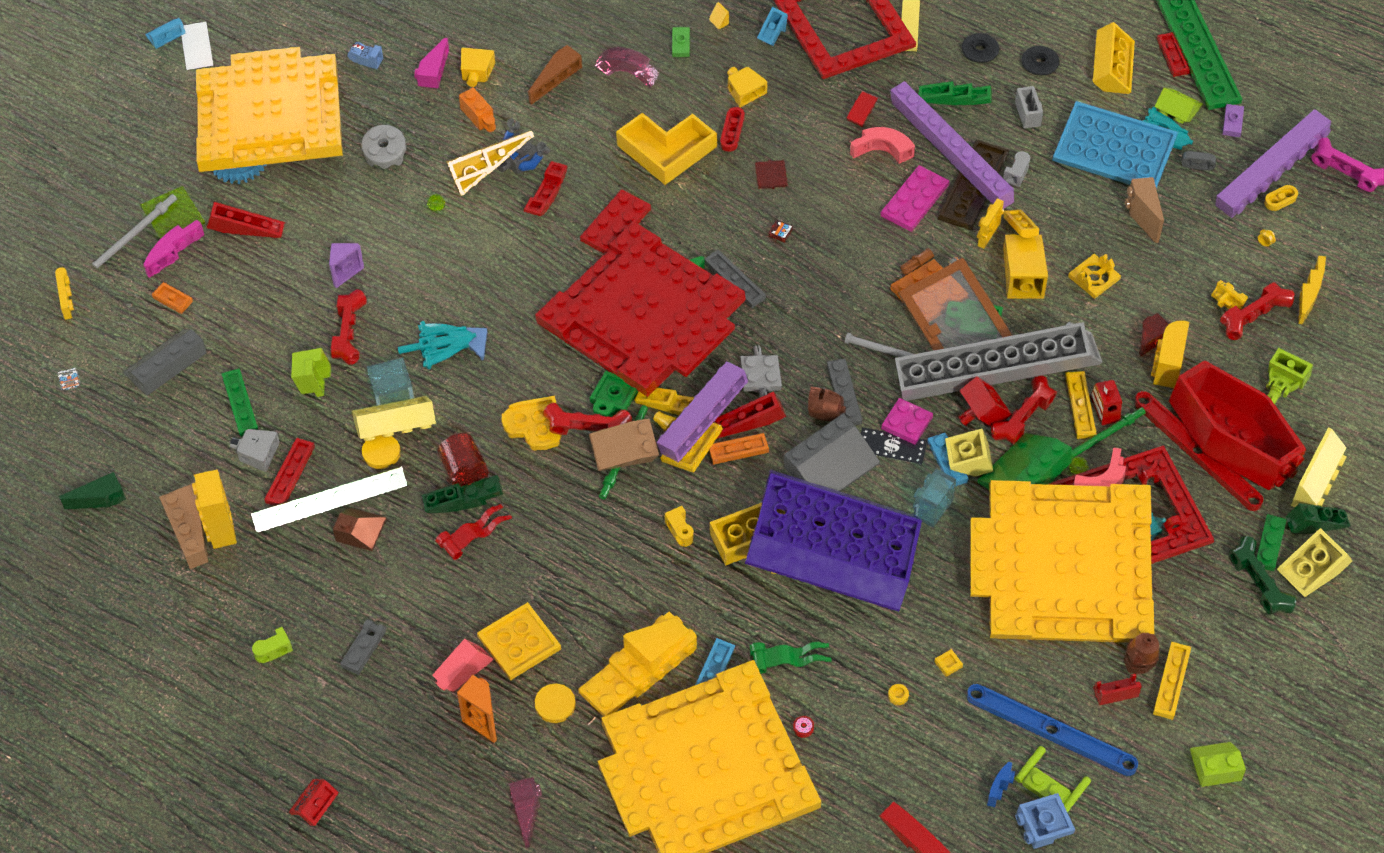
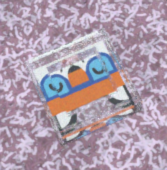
M76 368L57 372L62 391L81 386Z

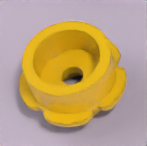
M1263 229L1260 231L1258 241L1261 245L1268 247L1275 243L1276 238L1271 230Z

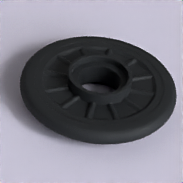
M983 33L968 36L964 39L961 47L966 58L978 63L989 62L996 58L999 53V44L996 39ZM983 46L985 49L978 50L976 47Z
M1045 46L1031 47L1023 53L1021 58L1023 67L1035 75L1051 74L1056 71L1060 63L1057 53ZM1041 58L1045 60V62L1040 63L1036 60Z

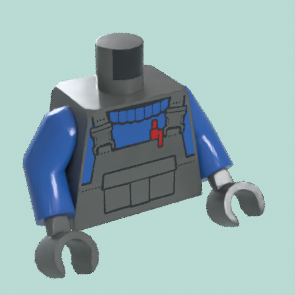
M513 118L507 121L509 130H506L503 140L520 135L518 132L514 133V130L520 128L518 121L515 122L514 126H512L514 123ZM527 141L497 168L502 173L509 168L515 174L534 170L541 162L542 155H547L550 152V148L544 142H539L537 147Z

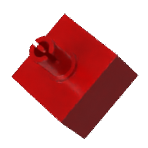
M978 376L959 390L970 406L967 411L958 416L965 426L976 417L987 425L992 426L994 422L1005 421L1012 415L995 388Z

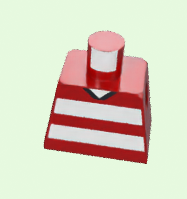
M1108 380L1096 383L1090 397L1101 425L1120 421L1122 399L1115 381Z

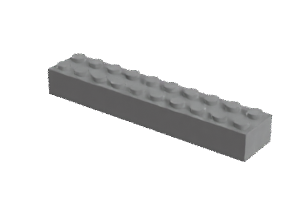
M1084 322L895 358L902 398L905 401L957 392L977 376L987 383L994 385L1092 366L1091 352Z

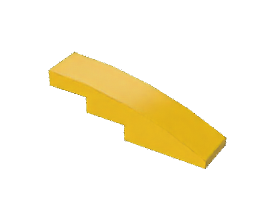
M1318 256L1315 270H1310L1307 284H1302L1299 294L1298 324H1303L1316 301L1325 271L1326 256Z

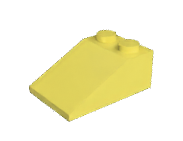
M1320 528L1277 570L1306 597L1339 575L1352 562V559Z

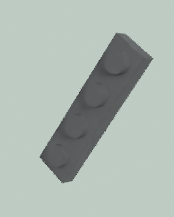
M719 250L705 258V265L715 274L717 273L745 291L746 300L744 302L748 306L753 308L766 299V294Z
M846 359L827 361V369L833 391L844 398L846 412L842 414L854 425L862 424V417Z

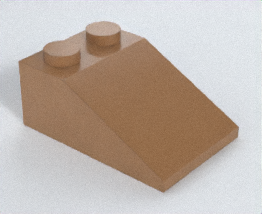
M1154 178L1132 179L1131 185L1127 189L1128 198H1125V207L1129 209L1130 216L1155 243H1159L1164 217Z
M650 419L631 421L589 434L598 471L652 462L659 456Z

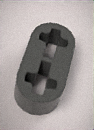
M1187 151L1182 154L1181 163L1185 168L1209 171L1216 167V157L1210 153Z

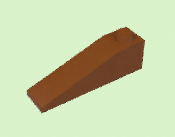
M568 45L559 49L529 89V103L532 105L581 69L582 56Z

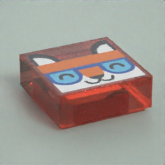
M776 220L769 231V237L785 243L793 231V226Z

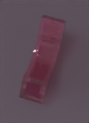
M614 47L601 53L595 64L607 76L616 71L629 72L649 88L654 85L659 75V72L649 64L651 59L638 51L624 47Z

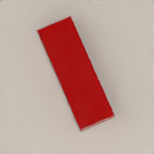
M1173 32L1157 35V42L1172 76L1190 74V68Z

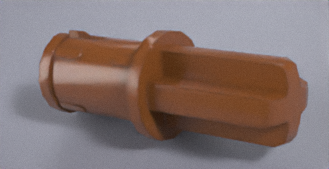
M927 248L917 256L913 255L911 260L900 267L902 273L908 275L933 259L934 254Z

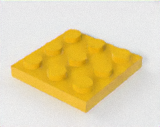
M528 602L477 633L480 641L510 681L561 650L560 643Z

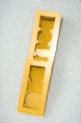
M656 388L648 397L638 391L635 402L680 416L683 409L693 401L694 397L677 395L676 390Z

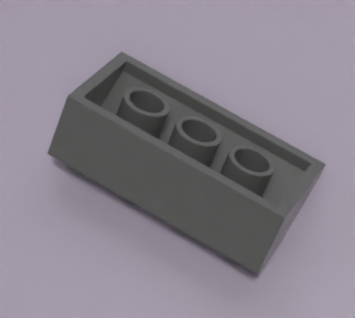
M183 329L123 373L148 396L205 355L207 352L204 342L192 329Z

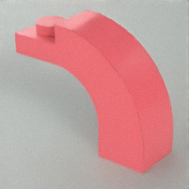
M874 127L863 130L862 137L851 142L850 154L853 158H856L872 150H883L890 153L900 164L914 157L915 145L906 135L897 130L886 127Z
M1113 448L1110 466L1104 474L1097 477L1076 475L1074 485L1110 487V484H1122L1125 478L1126 466H1123L1124 457H1121V449Z

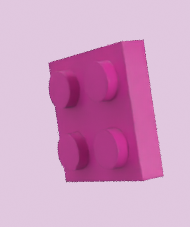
M899 398L883 422L881 429L916 445L932 420L933 413Z

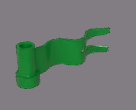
M756 642L749 646L750 655L753 657L760 674L766 673L767 668L780 664L802 667L814 661L832 662L831 657L818 654L799 658L810 650L829 648V643L812 642L800 648H793L788 645L766 648L762 642Z

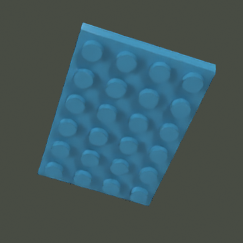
M1076 101L1052 161L1131 185L1132 179L1153 177L1157 189L1178 132Z

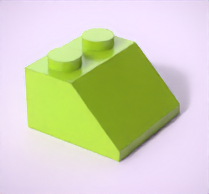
M1164 87L1154 107L1158 108V112L1166 116L1168 114L1174 116L1175 121L1183 124L1184 121L1190 122L1203 103L1177 90Z
M1231 742L1190 748L1201 787L1242 781L1246 768L1240 750Z

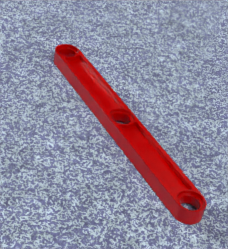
M1141 391L1136 394L1135 407L1137 409L1144 408L1146 412L1144 415L1248 510L1257 511L1261 508L1263 496L1237 472L1210 458L1204 452L1200 454L1195 453L1193 448L1199 447L1186 426L1150 393ZM1145 398L1148 400V403L1142 404L1138 399ZM1256 498L1259 504H1251L1248 499Z

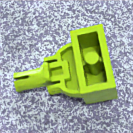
M1278 348L1269 362V382L1266 388L1270 389L1267 396L1275 404L1282 394L1286 398L1289 393L1296 389L1302 390L1311 376L1313 364Z

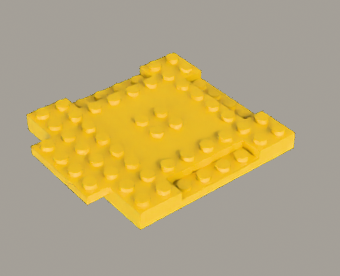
M300 47L237 53L231 55V66L196 70V93L198 98V138H196L199 172L343 156L338 72L335 54L301 58Z
M991 480L989 485L990 518L970 519V597H990V638L1129 643L1131 638L1134 639L1141 633L1154 634L1150 525L1152 523L1151 485L1110 484V487L1031 484L1029 481Z
M754 660L716 674V678L642 706L639 703L601 718L603 729L614 751V755L598 760V766L629 837L648 830L658 853H708L821 808L820 797L805 766H802Z

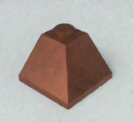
M348 508L339 514L334 525L336 542L373 551L387 518Z

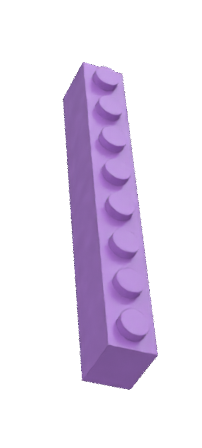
M1314 109L1217 195L1215 206L1231 218L1236 214H1240L1248 203H1253L1261 192H1265L1273 181H1277L1285 170H1290L1294 162L1298 159L1301 160L1310 148L1313 149L1322 137L1326 138L1329 135L1331 121Z

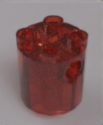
M458 433L451 435L439 445L438 455L453 485L459 483L460 486H464L489 475L481 452L473 436L470 434Z

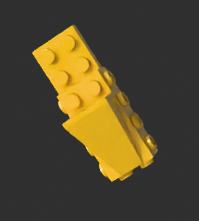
M668 612L664 616H659L653 625L626 633L623 636L624 648L612 654L609 664L578 689L579 694L605 717L615 713L634 696L638 698L697 649V636L695 632L690 628L687 629L678 616Z

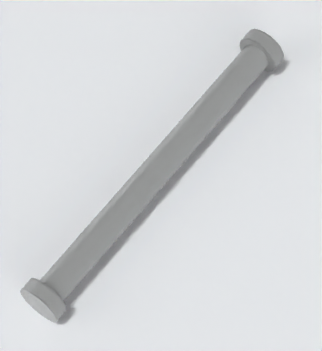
M847 333L845 338V344L852 343L896 357L914 355L910 352L852 336L851 333Z

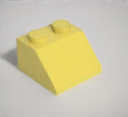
M983 429L945 438L951 470L974 477L993 472L989 444Z

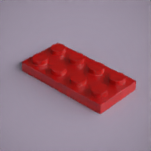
M621 189L580 236V241L605 254L610 249V243L633 221L638 224L651 210V204Z

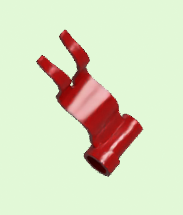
M501 504L491 507L485 511L477 522L463 524L452 535L444 531L436 537L435 542L440 548H444L453 560H457L463 554L461 550L472 540L478 537L484 538L489 536L499 523L512 519V516L497 517L487 527L482 529L489 517L494 512L503 508Z

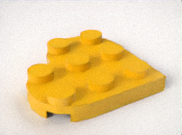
M555 396L521 401L509 405L504 414L502 413L504 431L508 433L510 438H525L526 443L534 451L547 450L559 446L562 435L551 433L549 431L550 422L543 416L546 406L550 403H556Z

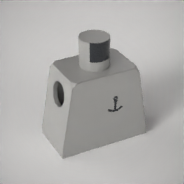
M248 429L245 431L242 439L236 437L231 439L230 448L237 449L238 458L241 462L267 472L280 441L277 432Z

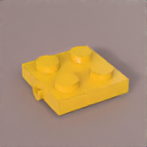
M996 199L994 204L989 205L987 215L979 221L978 246L985 249L1001 223V216L1004 214V201Z

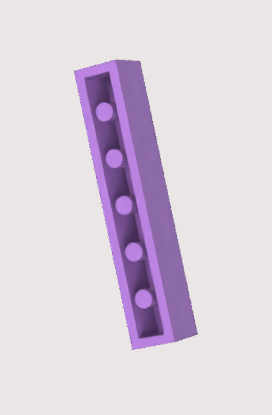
M727 361L718 369L717 373L706 383L700 393L683 409L680 416L671 423L667 431L659 437L657 445L661 454L679 463L748 383L744 369Z

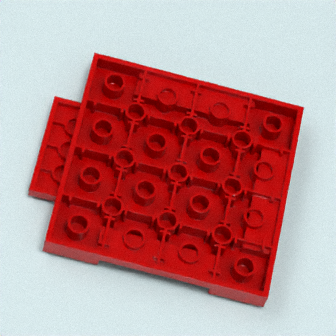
M633 221L610 243V249L564 293L559 291L535 314L537 324L609 372L616 374L625 383L648 397L674 371L687 377L735 329V324L727 320V318L746 300L744 290L717 273L713 276L664 245L660 237Z

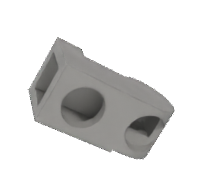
M1023 151L1015 154L1012 168L1006 167L1003 179L1008 184L1020 187L1029 169L1030 155Z

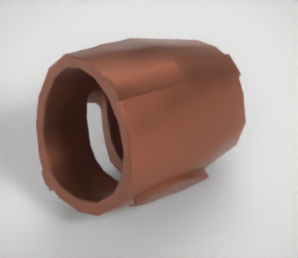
M811 386L808 398L809 416L814 419L833 421L846 412L844 398L832 390Z
M1141 633L1134 639L1131 638L1124 655V663L1129 673L1144 674L1156 666L1159 660L1160 645L1154 634Z

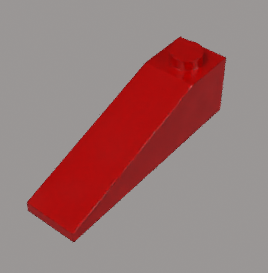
M214 202L206 228L228 234L281 238L285 222Z
M773 391L717 417L713 423L721 425L723 429L717 437L718 439L770 425L785 418L786 414L781 401Z

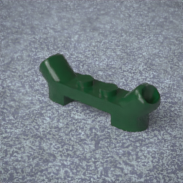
M1250 536L1241 537L1237 547L1230 549L1228 552L1233 566L1237 571L1242 569L1247 571L1261 591L1260 604L1269 615L1278 611L1288 614L1293 613L1297 600L1295 595L1281 592L1277 588L1275 580L1267 574L1263 563L1258 561L1254 555L1257 545L1256 540Z

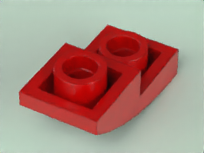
M862 91L846 118L847 121L863 127L878 98Z

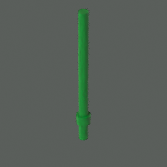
M641 406L634 421L644 419L648 411L647 406ZM621 467L611 469L609 475L605 477L599 494L600 499L605 500L610 489L614 487L616 483L615 478Z
M1141 407L1133 413H1127L1122 416L1120 421L1072 449V459L1121 428L1135 423L1137 418L1146 413L1144 408Z

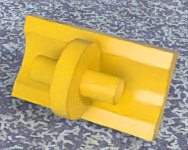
M1222 280L1217 282V286L1211 294L1218 301L1217 305L1220 308L1225 306L1231 309L1236 305L1242 310L1248 299V296L1244 293L1236 292L1232 284L1229 282L1224 283Z

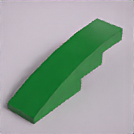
M950 81L919 86L918 95L926 103L942 105L992 103L991 85L973 88L972 83L955 86L954 82Z

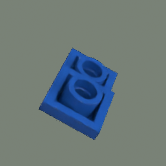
M1008 762L997 774L990 790L987 806L995 807L996 801L1002 798L1003 790H1007L1009 783L1013 784L1015 771L1011 770L1012 762Z

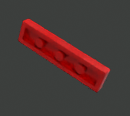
M300 438L295 439L264 499L266 504L275 506L288 501L315 448L313 442Z

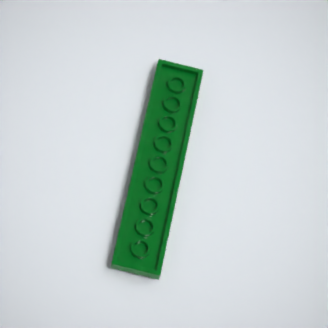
M1156 0L1171 33L1173 32L1207 109L1212 110L1226 107V104H1241L1242 97L1195 0Z

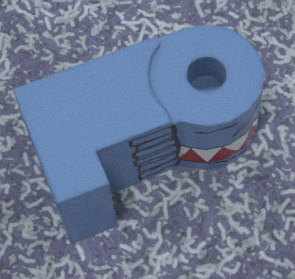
M356 42L348 52V58L360 65L377 69L383 60L382 47L375 45L373 48Z

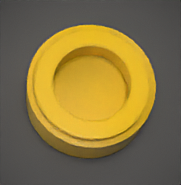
M895 684L889 688L888 699L892 704L903 705L907 702L909 691L904 685Z

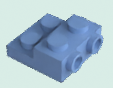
M1058 793L1020 804L1015 815L1018 825H1023L1026 831L1024 832L1026 843L1028 845L1032 844L1033 849L1052 844L1055 839L1074 834L1075 828Z

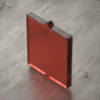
M784 160L755 162L758 189L788 187Z

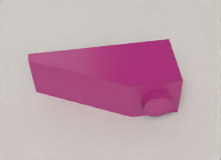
M444 38L420 61L414 75L418 86L439 89L449 53L448 38Z

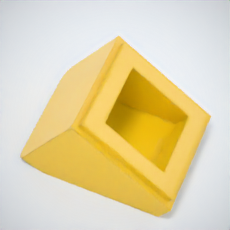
M718 2L709 20L717 29H721L729 24V12Z

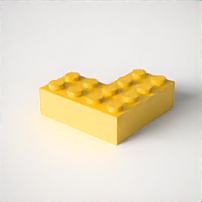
M641 113L616 131L617 146L664 185L717 147V133L694 114H691L666 132L645 114Z

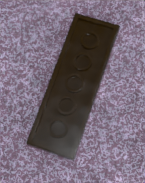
M977 139L972 146L999 174L1009 155V150ZM959 172L938 214L937 220L972 231L987 198Z

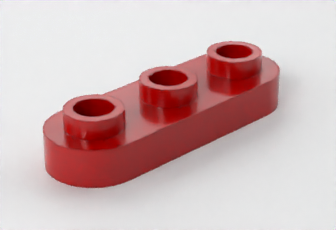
M739 107L730 108L726 115L720 146L727 152L736 150L739 144L745 119V112Z

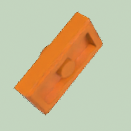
M165 282L152 293L153 299L180 314L193 302L192 297Z

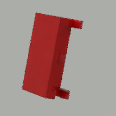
M1136 673L1131 674L1130 678L1105 684H1101V681L1096 682L1093 689L1099 706L1139 697L1142 686L1140 682H1136Z

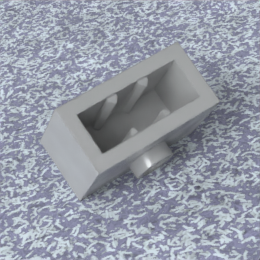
M1035 87L1017 88L1015 104L1023 128L1041 126L1043 110Z

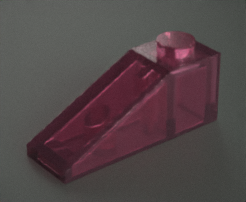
M533 777L509 783L510 794L525 848H529L540 806L539 797L542 796L540 785H535Z

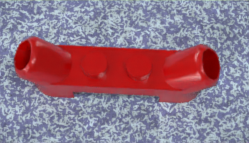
M1273 282L1263 288L1260 299L1240 310L1235 305L1226 311L1220 318V322L1226 327V337L1230 340L1240 339L1243 335V326L1245 324L1254 322L1258 316L1268 313L1274 306L1290 308L1294 301L1293 290L1282 289Z
M359 289L354 290L349 295H338L337 310L339 317H342L340 336H332L331 357L333 359H342L347 365L355 364L360 357L359 351L350 343L351 340H354V329H352V326L356 325V314L354 312L367 303L365 294Z
M1041 375L1032 379V396L1025 398L1022 407L1013 412L1009 421L994 422L992 424L991 435L995 441L1007 440L1015 444L1024 434V423L1036 409L1040 407L1046 410L1051 405L1057 395V391L1049 387L1047 377Z
M550 403L543 411V416L550 422L549 431L559 435H567L569 429L600 431L632 421V416L627 410H620L613 417H605L600 414L585 415L581 412L566 413L557 403Z

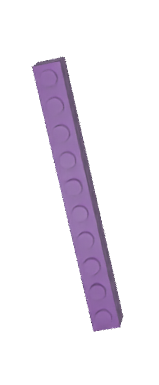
M905 81L890 90L892 104L992 204H994L996 199L1004 201V209L1014 203V189Z

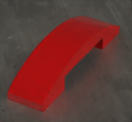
M553 161L550 162L544 173V180L533 198L530 197L524 212L537 216H542L547 212L563 183L568 169L567 165Z

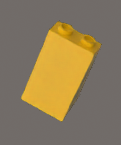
M1016 234L1005 235L1003 250L1007 299H1044L1048 271L1042 235L1032 236V238H1023Z

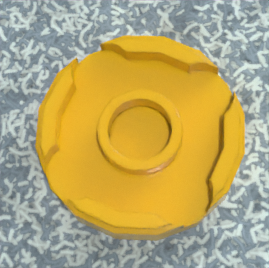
M378 435L373 440L365 441L362 446V457L368 466L375 469H385L398 461L401 451L400 445L393 436L383 437Z
M549 684L541 688L535 698L537 714L544 721L550 723L565 721L566 718L574 713L576 707L575 695L571 689L562 684Z

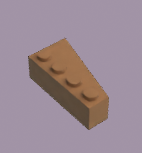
M192 484L160 496L164 512L189 569L207 563L208 554L205 532L200 520L199 511H197L196 495H194Z

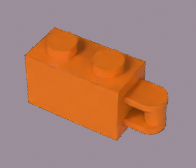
M474 87L459 95L460 109L479 130L484 128L488 132L495 131L496 125L494 124L493 108Z

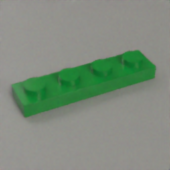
M240 368L221 373L240 437L244 436L245 431L248 429L258 430Z

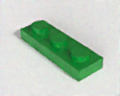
M1269 514L1266 516L1256 558L1263 563L1266 570L1274 572L1287 519Z

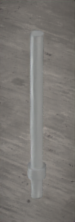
M172 194L164 202L158 203L149 215L94 261L92 265L98 269L160 214L163 215L177 198Z

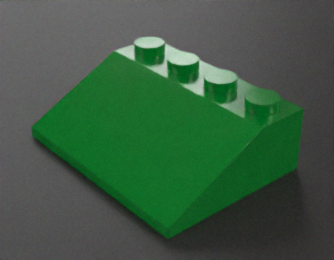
M1025 433L992 465L993 472L983 474L977 480V483L988 490L991 480L1029 481L1031 484L1048 485L1072 463V447L1056 438Z

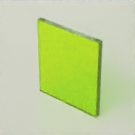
M183 186L140 204V207L147 216L155 209L158 203L164 202L170 195L173 194L177 198L163 215L160 214L151 222L160 239L177 225L183 229L196 220L202 225L205 224L204 219Z

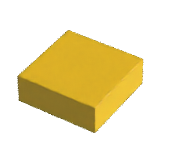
M952 649L936 657L934 660L946 677L963 668V663Z

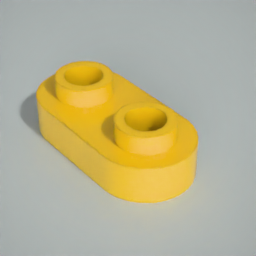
M1285 185L1267 194L1264 205L1271 211L1280 210L1297 200L1298 190L1294 186Z

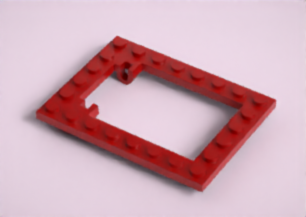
M773 0L780 11L788 14V25L822 79L916 47L915 39L889 0H867L890 37L830 57L797 4L803 0Z
M1164 445L1124 458L1123 466H1126L1124 480L1137 477L1141 485H1147L1149 478L1152 479L1153 483L1160 482L1177 514L1167 519L1163 524L1168 536L1151 541V564L1214 543V537ZM1110 463L1076 475L1086 477L1100 476L1108 470ZM1076 475L1049 483L1048 485H1074Z

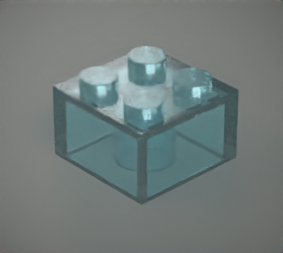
M404 358L367 366L368 377L377 406L414 398Z
M937 468L932 474L929 473L923 487H919L914 494V515L919 516L922 522L934 528L954 500L956 479Z

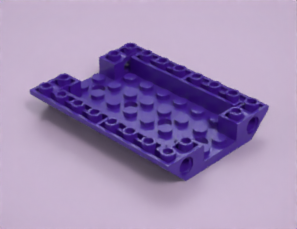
M770 470L745 564L899 612L910 579L922 523L920 516ZM781 509L785 514H779L776 510ZM815 521H820L824 526L816 525ZM853 533L860 534L862 538L854 537ZM891 545L898 546L900 550H894Z

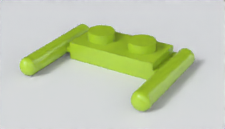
M1039 746L1014 779L1040 798L1058 793L1068 813L1091 783V779L1085 776L1071 793L1069 789L1036 767L1034 768L1046 752L1043 746Z

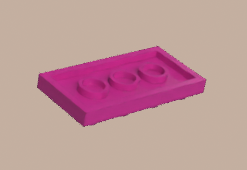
M919 165L881 211V217L912 232L949 186V180Z

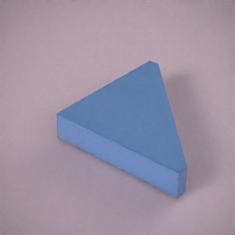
M467 328L468 331L476 333L477 336L469 342L470 347L468 348L474 351L481 360H484L488 334L487 328Z

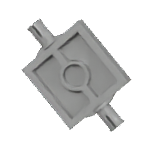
M758 345V349L757 346L753 347L754 356H740V367L745 370L748 383L743 387V391L758 392L760 397H763L769 391L781 390L782 383L778 355L764 356L761 353V346Z

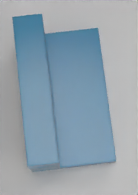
M177 18L145 35L155 49L186 32L183 22L180 18Z

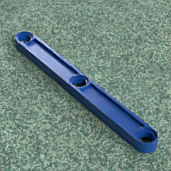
M973 684L968 688L967 700L971 704L1125 776L1135 774L1138 760L1133 755L982 685ZM979 691L982 697L978 699L973 698L971 692ZM1052 725L1056 727L1057 732L1051 734L1047 732L1046 727ZM1130 761L1133 763L1134 768L1126 769L1122 763Z

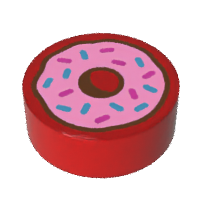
M807 716L798 717L793 724L794 733L801 738L811 736L814 731V722Z

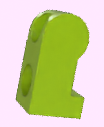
M283 627L275 630L276 635L266 640H258L253 644L252 651L257 662L267 663L293 651Z

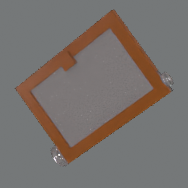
M952 258L948 262V266L898 292L933 351L1013 336L964 258Z

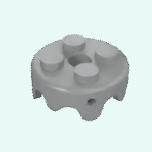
M378 125L371 128L365 133L361 143L362 153L367 164L370 167L378 165L383 169H387L392 165H401L404 153L407 150L403 133L391 125ZM382 142L388 143V145L384 148L379 146V144Z

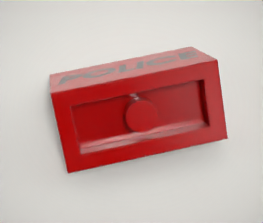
M312 779L289 813L291 815H300L310 826H315L339 792L325 779Z

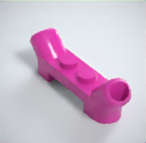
M1322 137L1314 147L1315 152L1312 154L1311 159L1317 166L1325 170L1328 166L1358 180L1357 187L1367 192H1373L1377 186L1384 185V168L1373 169L1332 148L1327 137Z

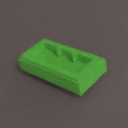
M673 27L672 57H690V27Z

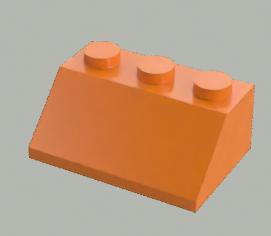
M472 675L457 692L462 722L495 743L497 737L489 684L485 679Z

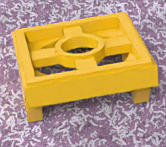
M1093 254L1069 272L1068 277L1095 299L1119 281L1121 275L1114 270L1113 259L1108 260L1107 254L1102 255L1100 258ZM1095 265L1099 266L1101 269H1099L1098 271H1091L1087 267ZM1104 273L1108 274L1107 282L1101 279ZM1090 275H1097L1099 277V280H1091Z

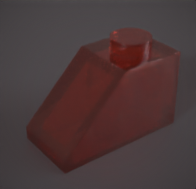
M1158 313L1148 316L1142 322L1139 354L1141 356L1157 347L1158 340L1163 339L1165 328L1169 325Z

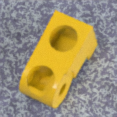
M680 506L665 513V523L676 542L680 546L687 547L693 543L694 531L686 523V511L683 506Z

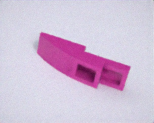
M198 220L183 229L177 225L156 243L144 262L148 278L159 273L168 265L173 264L179 259V251L204 236L202 224Z

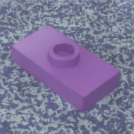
M1226 104L1222 135L1241 136L1244 106Z

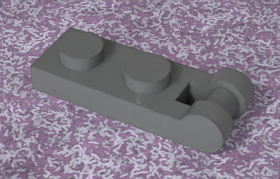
M367 619L363 629L341 661V667L359 675L383 638L386 626L376 625L374 621ZM371 631L375 633L373 637L369 635Z

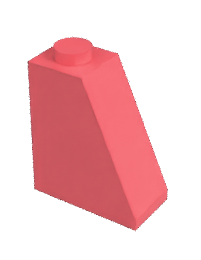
M464 639L433 674L437 680L436 684L444 691L448 689L454 692L467 682L472 675L477 674L491 663L493 658L481 646Z

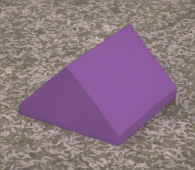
M331 243L329 266L335 288H338L364 268L361 248L358 243Z

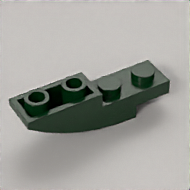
M495 475L464 486H460L459 483L423 494L422 499L426 513H447L486 505L488 499L503 495L499 476Z

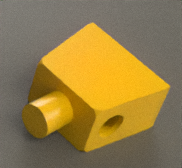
M461 48L462 79L467 81V85L470 87L477 86L478 82H486L495 65L494 50Z
M731 67L728 70V90L740 108L767 94V81L751 68L745 67L738 71L735 67Z

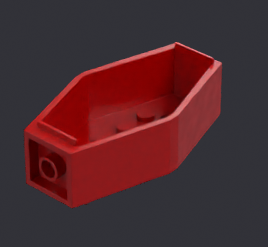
M1205 360L1178 377L1169 402L1207 456L1267 490H1271L1275 486L1280 487L1287 478L1292 479L1297 474V468L1304 460L1303 455L1306 448L1271 398L1265 393Z

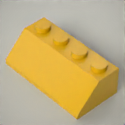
M1114 22L1097 30L1093 83L1104 92L1130 94L1135 41Z

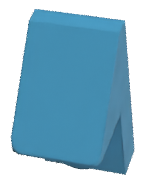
M772 7L757 38L774 46L780 32L785 33L788 14Z

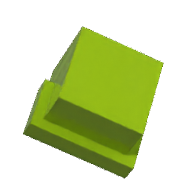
M322 348L292 353L291 378L301 395L314 392L317 397L324 396V378L331 377V364Z

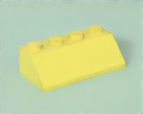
M427 396L352 411L357 434L364 441L373 440L378 435L383 437L392 436L397 431L408 433L413 431L412 428L417 427L427 429L431 428L432 424H436L433 404Z
M1331 428L1327 429L1298 485L1291 505L1293 507H1296L1299 503L1322 506L1325 501L1322 498L1323 495H1328L1332 487L1329 484L1330 481L1336 480L1339 474L1337 468L1338 466L1342 467L1347 456L1344 455L1346 447Z

